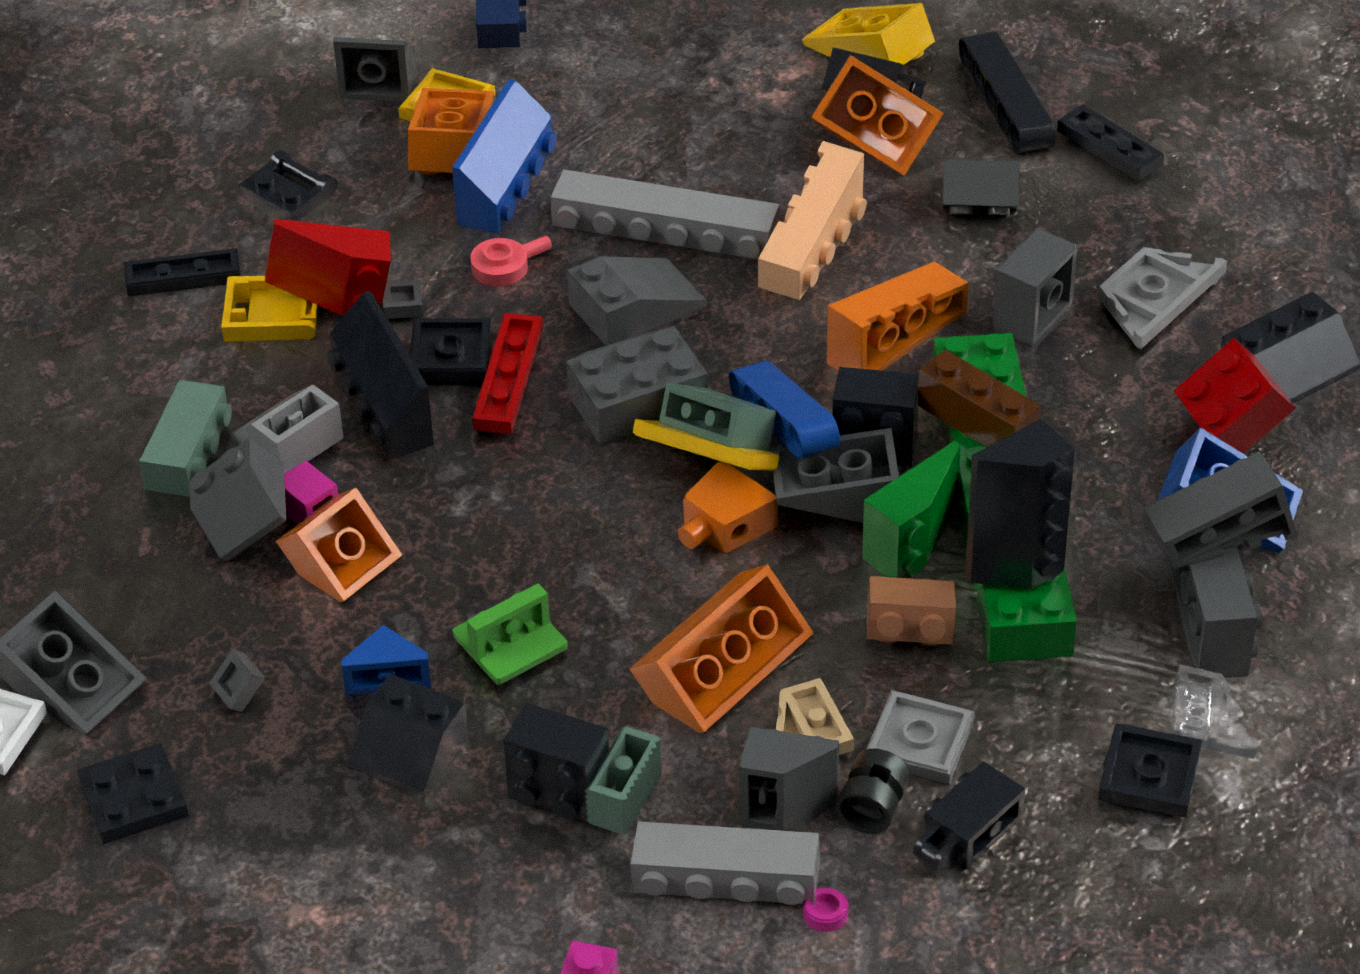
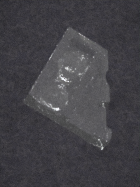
M1179 665L1175 675L1171 734L1203 740L1202 748L1254 759L1259 743L1256 737L1249 738L1242 725L1244 714L1238 703L1231 698L1230 688L1221 673Z

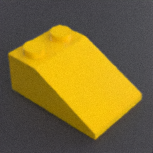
M914 3L842 9L805 36L802 41L804 46L828 57L831 56L834 47L905 65L909 61L923 56V50L933 44L935 39L923 4Z

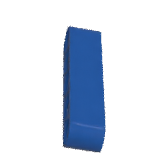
M765 360L729 372V385L733 397L776 411L772 435L797 458L801 459L840 446L839 430L831 413L770 361Z

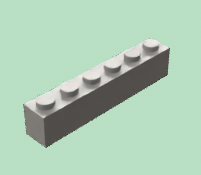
M564 169L550 197L552 226L752 259L759 258L777 223L780 221V204Z

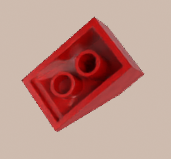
M274 219L265 282L340 315H345L361 294L367 291L372 292L382 308L391 263L390 231Z

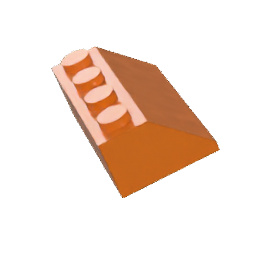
M766 564L740 572L630 668V671L654 705L698 733H703L813 635L814 632L769 565Z

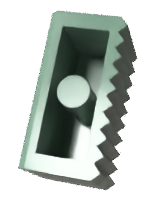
M627 726L621 728L585 790L587 793L585 796L587 798L586 804L588 805L586 807L588 810L586 815L588 816L587 821L590 824L622 835L629 833V828L633 827V821L637 820L636 815L640 814V808L644 807L647 796L651 795V789L655 788L654 783L658 782L659 776H662L661 741L658 736Z

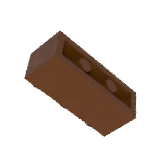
M946 349L919 369L917 406L985 447L1040 419L1041 405Z

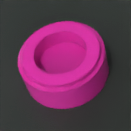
M819 888L816 889L815 905L812 904V900L803 901L804 921L814 930L821 932L835 931L841 928L848 919V900L838 890Z

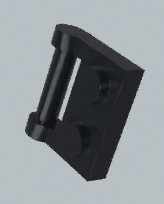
M277 150L272 155L268 164L238 184L240 196L283 220L299 221L332 197L337 190L338 182L328 174L320 175L294 161L289 153ZM287 173L313 188L307 190L282 175Z

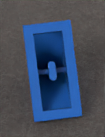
M384 625L341 660L345 695L375 693L389 674L420 686L431 688L428 652Z

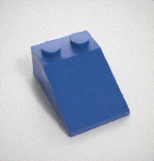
M1199 428L1175 452L1158 500L1248 456L1204 429ZM1275 473L1283 485L1294 520L1303 490ZM1283 535L1262 539L1261 547L1258 548L1280 553L1284 549L1287 540Z

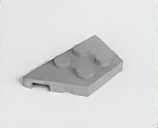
M1143 247L1099 286L1098 298L1135 346L1142 349L1226 273L1227 261L1222 258H1215L1214 264L1192 262V254L1181 252L1168 253L1160 249Z

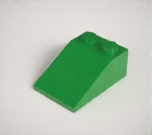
M953 441L864 499L862 558L884 576L908 578L911 575L918 574L928 564L957 505L961 445L956 441Z

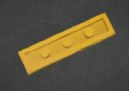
M635 419L633 433L635 436L748 470L774 471L778 467L780 456L778 454L764 450L729 447L660 423L659 420Z

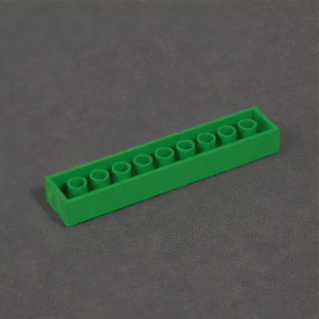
M1012 333L934 338L933 359L946 349L1026 396ZM942 421L946 446L953 441L961 445L957 503L967 549L972 455L986 447ZM1065 566L1064 571L1055 579L1045 581L1032 589L973 583L988 662L1074 656L1077 620Z

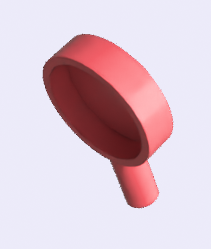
M547 235L523 245L507 238L486 240L478 244L471 253L472 274L479 282L489 286L514 284L527 273V259L552 249L551 240Z

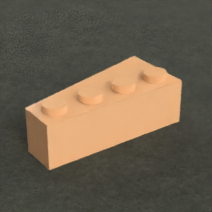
M825 141L821 143L817 151L818 156H820L817 167L809 165L803 176L806 182L801 196L793 194L788 203L784 222L779 221L758 258L759 288L800 300L809 287H814L823 266L831 263L835 249L840 242L844 243L847 240L852 225L856 220H861L865 213L867 201L863 198L864 153Z

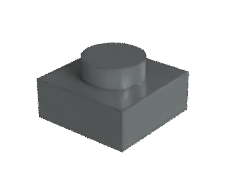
M421 280L386 283L383 309L387 319L423 316Z
M232 649L209 684L230 709L243 712L265 677L244 652Z

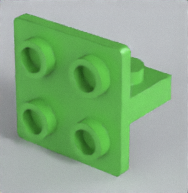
M539 583L514 594L511 598L487 610L479 612L474 617L466 620V622L453 628V637L497 685L505 683L568 648L567 640L550 623L548 593Z

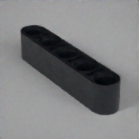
M996 31L960 38L958 46L961 62L1016 154L1053 147L1055 144V131L1051 118Z

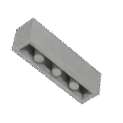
M638 821L630 862L633 893H645L652 896H690L697 899H734L743 902H779L788 905L803 904L805 900H812V904L815 905V894L820 869L819 833Z

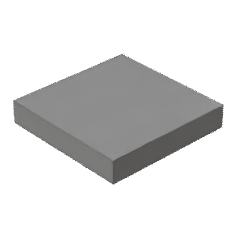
M891 690L867 749L879 748L897 755L907 764L911 775L950 784L973 726L975 711Z

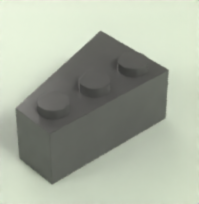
M1261 451L1247 458L1240 459L1234 464L1208 477L1201 478L1194 484L1169 496L1162 497L1155 503L1143 508L1151 531L1173 569L1224 556L1223 549L1245 544L1248 549L1261 547L1262 539L1283 535L1286 540L1298 537L1283 485Z

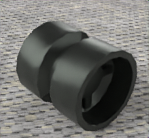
M879 748L861 751L854 761L848 775V780L844 784L836 802V811L840 819L851 828L867 834H879L886 831L892 823L898 809V802L902 799L910 781V770L907 764L897 755Z

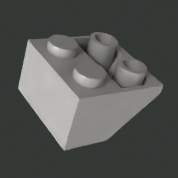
M311 385L277 403L232 432L230 437L237 445L251 438L284 463L285 473L304 461H310L343 439L339 403L315 385Z

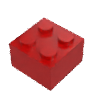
M1235 338L1230 340L1174 390V393L1200 428L1243 454L1296 409L1257 357Z

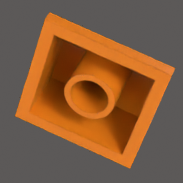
M356 487L334 496L276 540L280 549L301 577L339 602L345 601L402 556V553Z

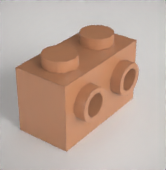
M870 576L866 611L867 639H874L884 643L905 641L920 642L928 646L939 644L952 645L956 617L955 581Z

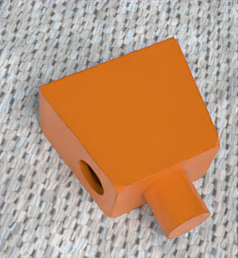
M719 461L686 493L683 499L684 525L678 529L677 533L680 541L689 549H694L700 543L706 541L720 552L729 553L778 527L776 495L731 464Z

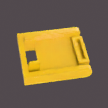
M230 276L227 278L221 326L223 341L312 339L316 331L318 305L266 283L265 276ZM236 303H250L248 321L245 308H235Z

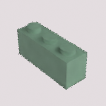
M184 380L178 381L139 460L144 490L190 497V479L199 470L206 469V463L210 455L215 454L218 449L219 435L223 427H228L231 421L232 406L230 403H227L224 386Z
M666 383L659 422L729 447L769 451L771 436L774 432L776 411L704 387Z

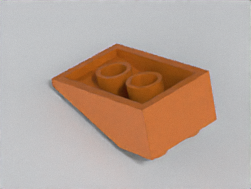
M850 55L811 119L813 123L835 137L905 176L944 113Z
M422 88L408 128V170L418 171L424 175H434L439 172L453 173V165L494 102V91Z

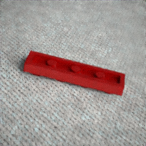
M504 313L472 417L473 430L513 433L543 330L542 316Z

